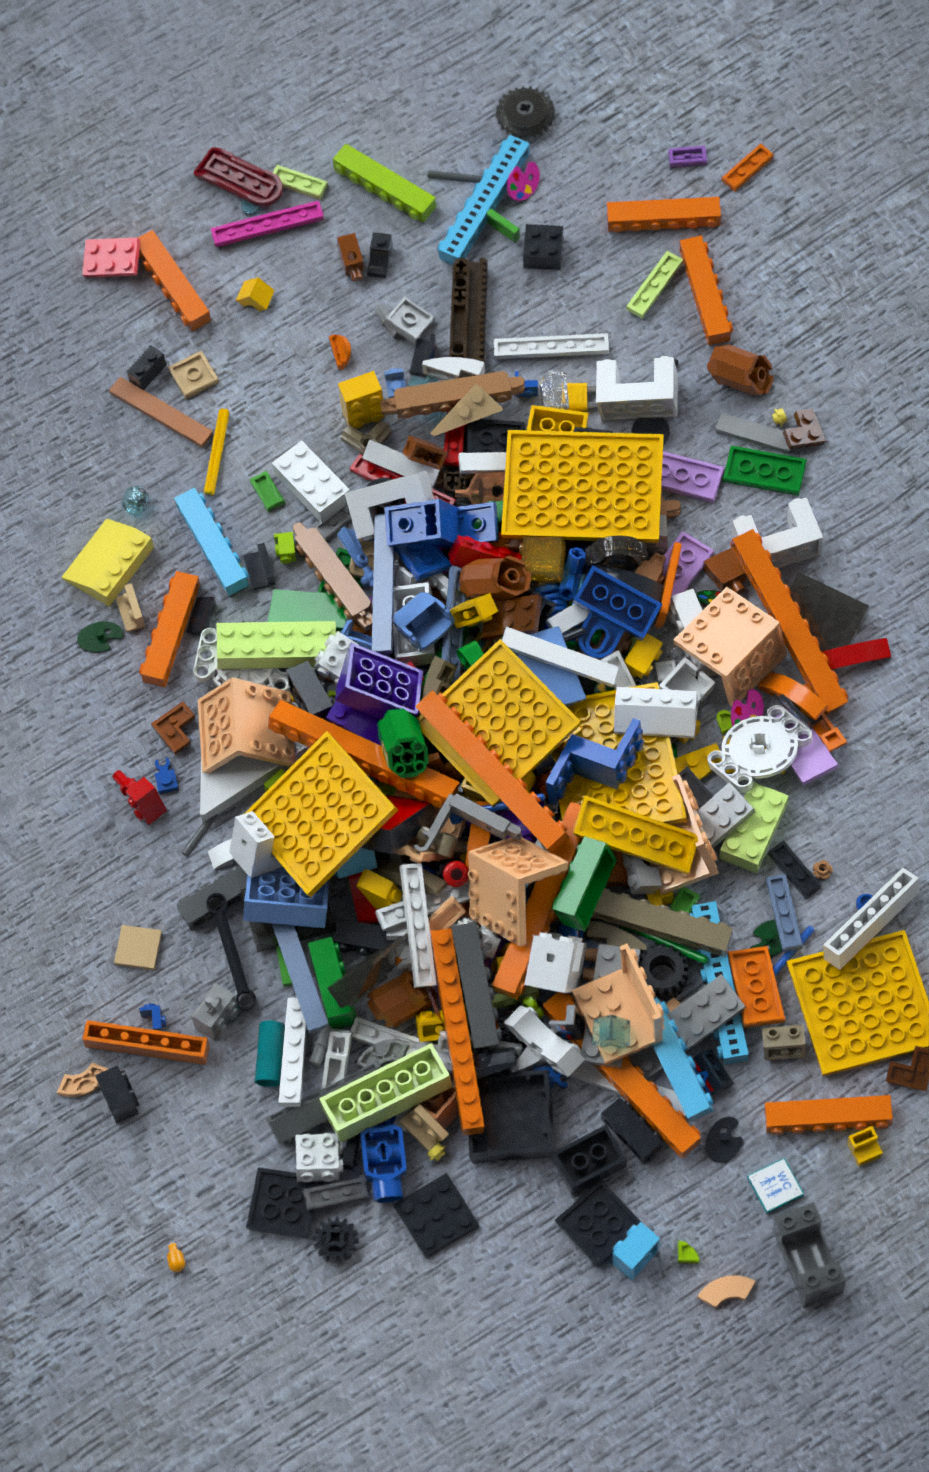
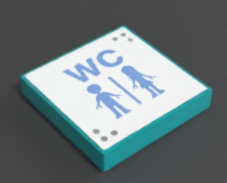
M785 1158L747 1176L766 1214L804 1196Z

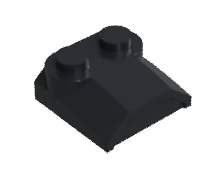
M486 1048L476 1051L477 1054L473 1057L477 1079L516 1066L519 1056L515 1048L497 1050Z

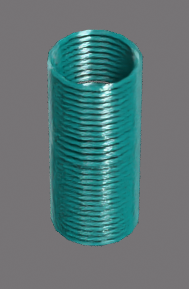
M267 1020L259 1023L254 1082L259 1086L276 1087L280 1085L285 1024L282 1022Z

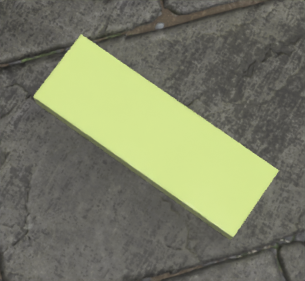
M276 165L273 171L281 179L283 188L319 200L322 199L328 187L327 181Z

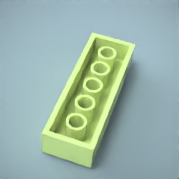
M335 621L216 623L217 669L292 668L305 661H308L311 667H313L317 663L314 660L320 651L324 652L327 647L324 645L330 635L334 636L336 634Z
M432 1043L319 1099L323 1111L340 1142H343L361 1133L366 1128H371L453 1086L447 1069Z

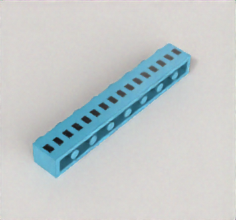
M509 135L507 140L501 143L499 153L493 156L489 169L486 168L483 172L481 182L475 185L471 198H467L463 211L457 214L456 222L453 226L449 227L445 240L440 241L437 248L439 259L453 265L456 259L467 256L487 223V212L490 209L495 210L506 193L507 180L511 171L516 166L521 168L530 154L528 142Z
M716 901L692 905L691 913H689L690 916L696 918L699 916L705 917L710 922L716 924L720 922ZM700 949L696 951L708 957V963L702 964L703 970H700L702 982H706L707 985L722 974L735 992L727 953L726 957ZM739 1013L713 1032L714 1040L718 1039L719 1046L716 1047L718 1059H722L723 1065L748 1061V1050Z

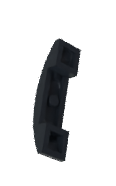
M588 565L583 582L591 567L595 566L659 602L664 588L662 584L631 571L608 566Z

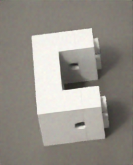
M662 356L654 358V382L621 384L616 360L606 359L597 361L596 404L601 420L678 416V374L674 357Z
M427 471L345 493L357 539L363 537L364 541L374 538L375 515H379L378 504L404 497L407 504L434 500Z
M807 497L792 500L788 503L787 523L790 529L762 537V546L765 550L769 551L772 557L771 562L777 568L819 556L822 551L823 536ZM751 515L740 516L733 520L732 539L751 529L758 533Z
M252 811L235 817L229 853L241 868L253 878L283 867L272 854L273 834Z
M540 932L539 936L534 935L524 985L563 993L572 992L573 989L579 987L587 943L582 942V938L563 937L562 934L550 932V934Z

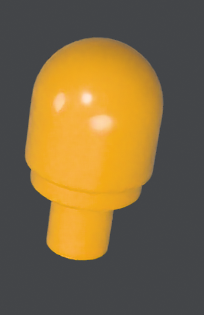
M171 1243L168 1245L169 1253L167 1254L169 1268L173 1272H181L185 1267L183 1253L177 1249L176 1243Z

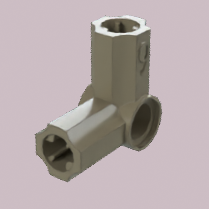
M379 421L368 435L349 426L344 429L341 441L364 455L369 440L383 444L393 433V430L384 421Z
M422 826L416 836L417 843L423 846L426 845L429 838L424 837L423 831L429 832L430 828ZM441 832L430 848L434 849L438 854L452 858L453 855L461 856L465 854L468 846L466 845V840Z

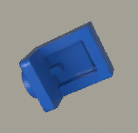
M515 371V377H518L519 372ZM525 380L524 392L515 395V397L524 396L526 398L538 396V380Z
M150 1003L144 1005V1007H139L142 1018L152 1017L153 1030L163 1031V1028L167 1027L166 1016L162 1015L160 1005Z

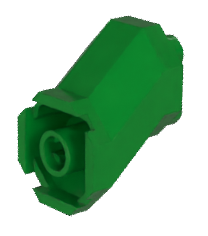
M404 708L388 710L385 713V717L377 723L378 738L381 742L387 767L401 778L416 777L426 769L429 763L428 748L425 745L419 720Z

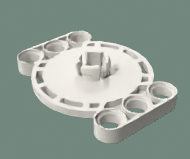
M206 628L202 631L193 669L195 680L206 682L211 678L217 686H220L221 683L219 681L224 683L233 677L265 685L268 682L267 686L276 688L275 684L277 682H283L286 686L281 690H289L287 673L281 672L278 668L217 669V631L213 628ZM212 634L215 636V640L208 642L204 637ZM208 651L212 656L204 659L201 657V653ZM199 669H206L208 673L205 676H199L197 671Z
M775 705L770 707L767 711L768 716L751 717L735 724L723 739L722 751H713L708 755L707 759L710 769L727 783L730 782L738 792H749L753 788L752 778H768L786 770L796 758L798 746L806 747L812 743L813 737L810 728L782 706ZM774 713L782 714L779 718L772 717ZM789 723L795 724V727L791 729L785 728ZM801 734L809 736L804 740L798 738ZM715 758L722 759L720 763H712V760ZM728 769L735 770V772L730 775L725 773V771ZM741 780L749 781L748 784L743 786L738 784Z

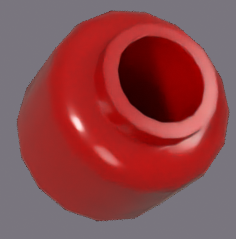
M452 861L443 870L444 881L451 887L464 886L469 879V869L460 861Z

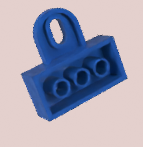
M592 566L572 602L589 612L582 625L586 629V634L578 637L580 649L587 656L599 659L610 655L614 651L624 632L642 641L659 612L662 603ZM599 629L605 632V639L598 649L591 648L589 642L594 632Z

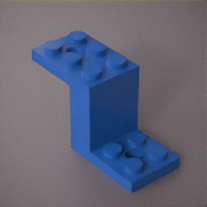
M440 499L385 507L387 546L389 547L428 542L443 549H451L457 535L469 536L479 542L491 543L499 541L496 502L456 507ZM408 519L409 526L403 530L402 522ZM481 519L482 526L479 529H475V521Z
M635 718L632 719L616 750L571 734L546 780L549 803L557 805L559 799H563L566 793V786L573 781L575 774L618 789L620 784L625 782L629 767H633L636 760L635 755L643 748L644 740L642 738L641 721Z

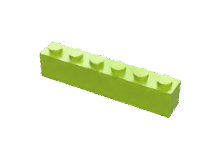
M346 143L332 159L334 170L338 174L345 175L355 184H360L369 193H375L381 200L393 204L399 211L408 213L414 220L424 223L437 207L436 197Z

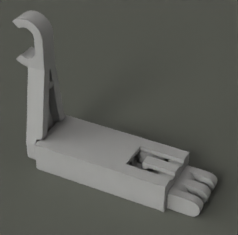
M457 793L455 796L449 794L429 832L423 831L424 837L429 838L424 847L414 845V849L418 853L428 852L452 813L503 840L507 836L520 840L522 833L520 827Z

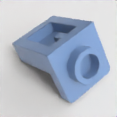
M392 368L384 372L388 398H392L397 388L406 387L404 372L402 368Z

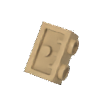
M132 583L124 586L126 593L116 597L126 632L145 627Z
M420 1104L412 1107L400 1120V1124L427 1151L431 1150L437 1142L444 1140L449 1134Z

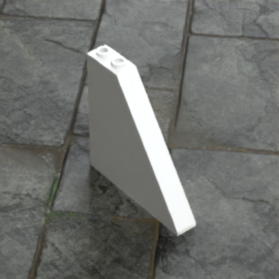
M291 702V705L298 707L296 702ZM294 742L295 759L297 761L309 748L299 742ZM239 755L210 774L202 773L201 761L200 816L202 822L221 813L262 786L281 768L285 771L289 767Z

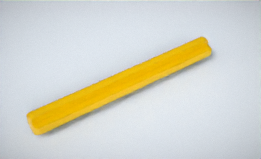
M221 408L218 411L204 486V493L206 495L212 496L215 493L229 418L228 409Z

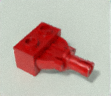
M117 770L112 775L113 780L120 786L121 793L124 796H128L127 802L135 810L133 813L139 821L144 820L150 825L167 811L156 788L145 777L136 782L134 778L127 777L121 770Z

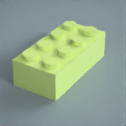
M753 782V788L745 793L744 798L756 812L725 838L720 849L719 859L757 874L786 810L789 796Z

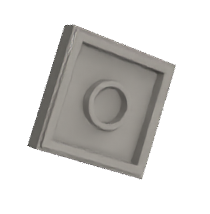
M404 296L388 314L383 323L415 344L434 321L435 317Z

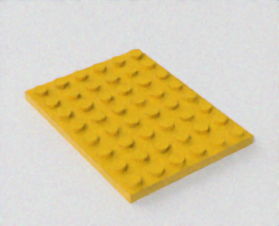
M508 430L501 537L659 543L664 434Z
M658 682L629 688L659 689ZM616 690L585 695L586 700L567 707L581 721L584 739L614 750L617 749L624 734H614ZM642 735L644 740L643 748L635 755V763L633 767H629L626 780L623 784H620L618 789L575 774L573 781L566 786V793L563 799H559L562 820L569 803L573 802L581 805L582 799L586 795L669 825L687 822L683 800L672 779L673 776L677 775L670 738ZM559 747L551 753L555 763L562 753Z

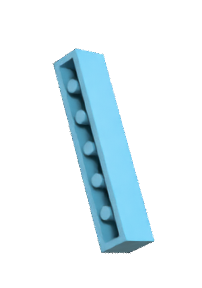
M193 488L175 497L174 500L178 510L227 595L230 596L249 586L247 580L249 574L245 567H240L239 563L241 561L237 553H232L230 549L232 545L228 537L224 538L222 536L223 529L219 522H214L213 518L215 516L211 508H206L204 505L206 500L203 494H198L196 489Z
M655 998V1003H659L663 1009V1024L665 1028L662 1029L663 1041L652 1046L687 1118L693 1122L713 1112L714 1110L711 1105L714 1102L709 1092L705 1094L702 1088L705 1086L701 1075H696L693 1069L696 1067L691 1056L687 1057L685 1053L687 1046L683 1038L679 1039L676 1034L679 1031L676 1023L668 1018L667 1014L670 1011L666 1003H661L658 998Z

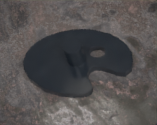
M724 1117L715 1122L711 1127L706 1139V1151L712 1161L716 1163L728 1162L740 1150L743 1142L742 1137H733L731 1135L738 1125L736 1118ZM722 1128L727 1129V1131L724 1133L720 1132Z

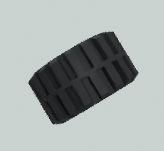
M661 944V948H657V945L652 946L651 951L648 948L645 950V955L642 954L640 956L638 966L639 968L643 967L647 976L644 980L647 986H652L655 998H663L664 1001H668V997L676 998V994L680 995L683 992V988L686 987L688 963H686L685 956L681 957L679 950L674 951V947L665 948L666 945ZM665 965L670 967L675 974L670 979L661 981L655 979L650 972L656 966Z

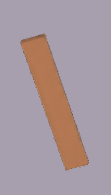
M119 377L109 390L111 395L201 448L204 447L213 435L211 429L122 377Z

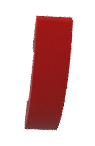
M887 638L855 643L821 652L827 656L829 660L828 666L831 671L837 668L891 657Z

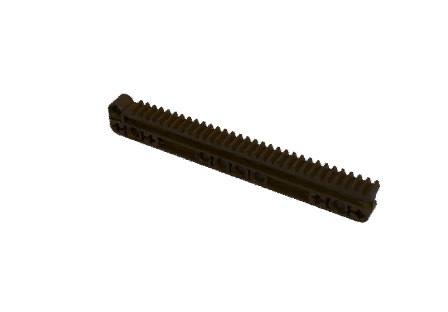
M458 258L453 262L449 357L468 358L485 363L487 259L479 258V262H469L465 258ZM465 428V439H464V450H463V453H467V432H466V428ZM445 465V495L458 501H470L467 497L455 498V490H465L468 488L475 474H460L459 466Z

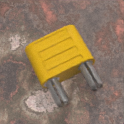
M564 383V409L572 411L598 409L596 402H587V392H596V385Z

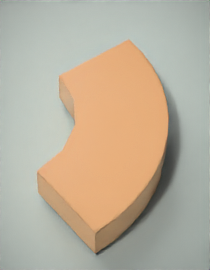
M91 1063L88 1069L81 1074H65L57 1094L64 1097L87 1095L100 1087L95 1075L109 1068Z
M735 1275L721 1277L705 1286L697 1298L714 1308H717L721 1302L727 1299L738 1298L745 1301L755 1281L747 1277Z

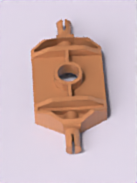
M505 472L475 473L468 488L465 490H455V498L467 497L473 505L487 503L488 501H503ZM495 486L502 487V493L499 496L492 494V489Z

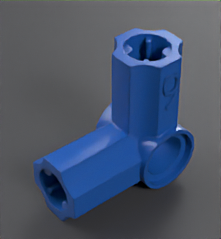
M575 547L569 550L566 565H564L562 570L559 595L566 601L575 598L577 587L580 584L583 572L582 567L586 553L580 548Z

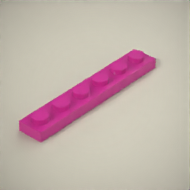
M319 201L213 227L211 228L215 247H220L324 220Z

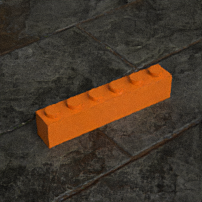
M720 197L607 202L608 231L621 232L627 230L640 231L646 229L659 230L706 226L711 228L720 226Z
M153 229L138 237L140 239L139 258L141 257L143 260L142 264L145 270L152 273L154 283L157 286L160 285L163 296L166 299H170L174 312H179L183 325L185 327L188 326L191 331H194L210 322L209 310Z
M702 236L680 240L679 251L708 346L730 341L733 326L731 321L728 322L727 307L722 304V290L717 288L719 284L718 277L712 271L714 266L712 258H708L707 255L709 253L707 242H703Z
M176 571L174 577H171L169 593L165 594L163 599V610L159 611L157 616V628L153 629L151 645H148L146 648L145 663H141L139 674H141L144 683L166 687L200 587L199 576Z
M86 1020L82 1038L87 1048L202 1065L207 1063L210 1048L208 1038L90 1020Z
M890 1095L766 1102L764 1106L766 1133H771L772 1135H781L792 1131L794 1134L804 1133L805 1130H813V1132L817 1133L824 1132L825 1129H834V1131H844L846 1128L864 1130L871 1126L883 1129L887 1128L888 1125H892L893 1120Z

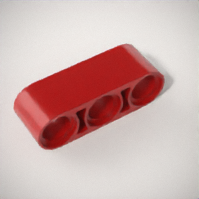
M363 872L349 875V883L358 922L367 924L379 923L375 913L378 909L374 908L357 887Z

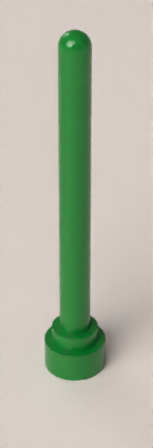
M619 926L620 929L628 933L634 932L660 945H666L665 947L667 948L672 946L674 951L679 950L681 954L702 964L708 963L707 956L676 942Z

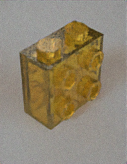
M523 537V543H520L519 551L520 555H522V561L526 565L524 568L532 575L531 581H563L566 544L562 537Z

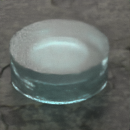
M243 200L241 203L242 212L246 216H255L260 211V206H256L246 200Z

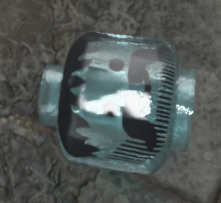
M141 486L129 487L124 493L121 502L122 507L130 515L141 514L146 509L149 495Z

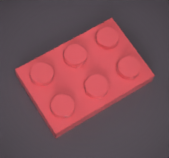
M140 239L85 240L82 276L85 278L137 276Z

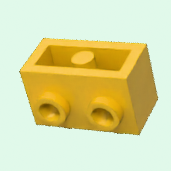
M489 593L462 602L449 611L455 619L454 624L456 628L466 625L469 628L478 624L479 621L484 623L491 620V615L498 612V609Z
M646 633L642 641L639 639L636 641L624 661L631 676H638L640 679L644 675L648 677L653 669L651 663L653 660L658 661L663 653L660 650L663 643Z
M424 1011L420 1015H415L419 1042L439 1040L440 1031H445V1027L436 1013Z

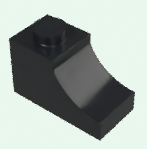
M373 232L370 244L368 276L387 277L393 247L391 234Z

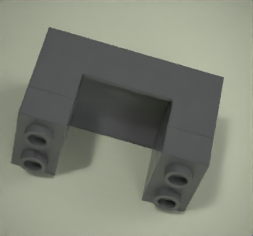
M814 1202L774 1216L772 1229L804 1308L843 1294L846 1284V1278L839 1261H833L821 1232L822 1220Z

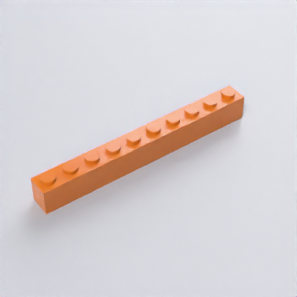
M751 529L733 538L730 546L768 615L780 622L785 646L806 684L813 693L828 704L829 707L824 711L825 715H828L848 703V694L838 684L839 679L835 671H831L828 666L829 660L824 653H821L817 638L811 635L809 623L800 615L799 605L796 601L793 602L790 597L791 591L786 584H783L779 569L773 566L771 554L762 546L761 536L759 533H755L754 529Z
M432 690L415 706L418 711L550 853L555 851L569 838L565 832L567 827L560 820L557 823L552 818L553 812L547 806L544 808L540 806L539 802L541 800L533 791L529 794L525 789L527 787L525 782L520 777L515 779L512 776L514 771L507 763L502 765L498 761L501 758L494 749L489 751L485 747L488 743L480 734L476 737L472 733L474 728L467 720L463 723L459 719L461 714L453 706L450 709L446 705L448 700L440 692L437 695Z
M280 700L269 715L268 729H271L274 733L286 736L294 742H299L308 748L326 731L329 732L367 775L377 778L383 783L390 784L400 791H405L417 799L429 802L437 808H442L449 794L454 796L456 793L458 794L459 781L428 767L416 777L401 778L387 767L382 746L285 701Z
M569 803L562 823L567 827L565 832L569 838L552 852V854L568 862V870L562 871L558 875L545 877L541 881H536L526 904V944L518 946L510 942L492 984L495 992L518 1000L520 994H523L526 989L524 984L533 936H539L540 932L549 934L551 920H555L557 916L552 909L553 900L555 897H558L563 879H566L571 861H574L577 854V847L583 841L582 838L572 835L581 806L579 804Z
M451 928L430 932L432 953L462 1135L480 1134L484 1132V1121Z
M557 992L542 1005L543 1012L551 1021H566L567 1005H575V1000L569 993ZM570 1040L582 1050L583 1040ZM629 1056L623 1057L621 1069L593 1065L647 1123L659 1133L662 1139L681 1159L701 1143L700 1131L694 1125L690 1126L686 1122L685 1115L672 1107L673 1104L667 1096H661L658 1092V1087L652 1081L648 1082L643 1077V1071L638 1066L634 1067L629 1062Z

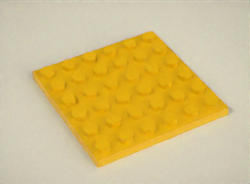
M501 639L442 694L448 700L446 705L450 709L454 706L461 714L459 719L463 723L467 720L474 728L472 733L476 737L480 734L488 743L485 747L489 751L494 749L501 757L498 761L502 765L507 763L514 771L512 776L515 779L520 777L523 780L582 724ZM422 714L419 715L417 719L419 720L421 731L492 807L499 803L501 799L431 723Z
M326 731L244 814L253 811L273 834L272 854L303 891L312 897L398 809L336 739Z
M905 930L872 938L840 970L824 960V951L787 961V967L822 1077L914 1052L915 1046L929 1049V1000Z

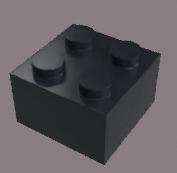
M526 224L523 268L561 270L564 241L563 226Z
M117 1065L95 1075L116 1124L139 1114L136 1107L140 1106L125 1070L120 1071Z

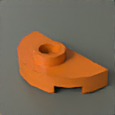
M333 334L329 336L337 367L343 370L349 362L351 346L346 337Z

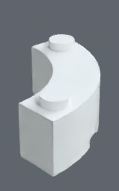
M519 1006L504 1022L505 1026L520 1042L523 1041L527 1046H532L531 1052L539 1059L545 1060L553 1065L552 1068L569 1077L585 1060L580 1054L582 1052L576 1044H570L552 1032L537 1018L538 1014L534 1009Z

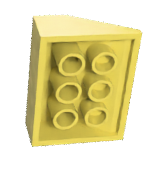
M106 518L64 573L62 579L110 607L124 586L154 549L152 538L136 528Z

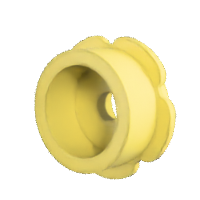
M782 408L774 409L775 413L772 414V418L776 425L780 424L782 427L783 424L788 422Z
M438 1142L427 1153L431 1158L430 1161L433 1159L438 1161L446 1153L443 1150L445 1145L442 1146Z

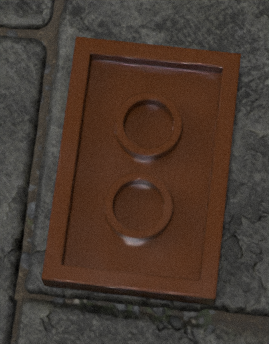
M536 594L494 601L498 612L491 615V620L483 623L482 638L485 641L501 639L506 627L525 634L538 633L542 597Z

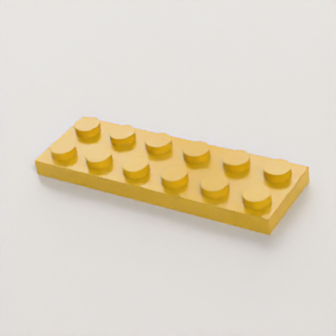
M586 795L582 799L572 835L582 839L585 836L605 842L611 849L686 875L690 872L696 850L695 843L698 842V837L695 833Z

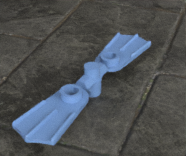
M343 527L337 535L355 564L364 570V576L360 579V582L364 587H373L374 570L372 571L370 566H368V558L362 550L360 541L357 539L354 529Z

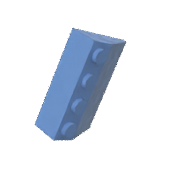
M559 626L529 634L567 648ZM514 652L566 707L586 700L577 674Z
M284 867L253 878L247 874L243 921L325 928L329 880L310 897Z

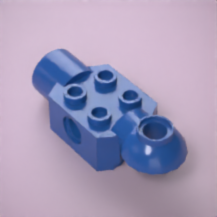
M396 1115L371 1128H366L360 1133L365 1180L372 1182L373 1198L376 1203L395 1202L403 1199L401 1178L407 1175L402 1128L393 1125Z

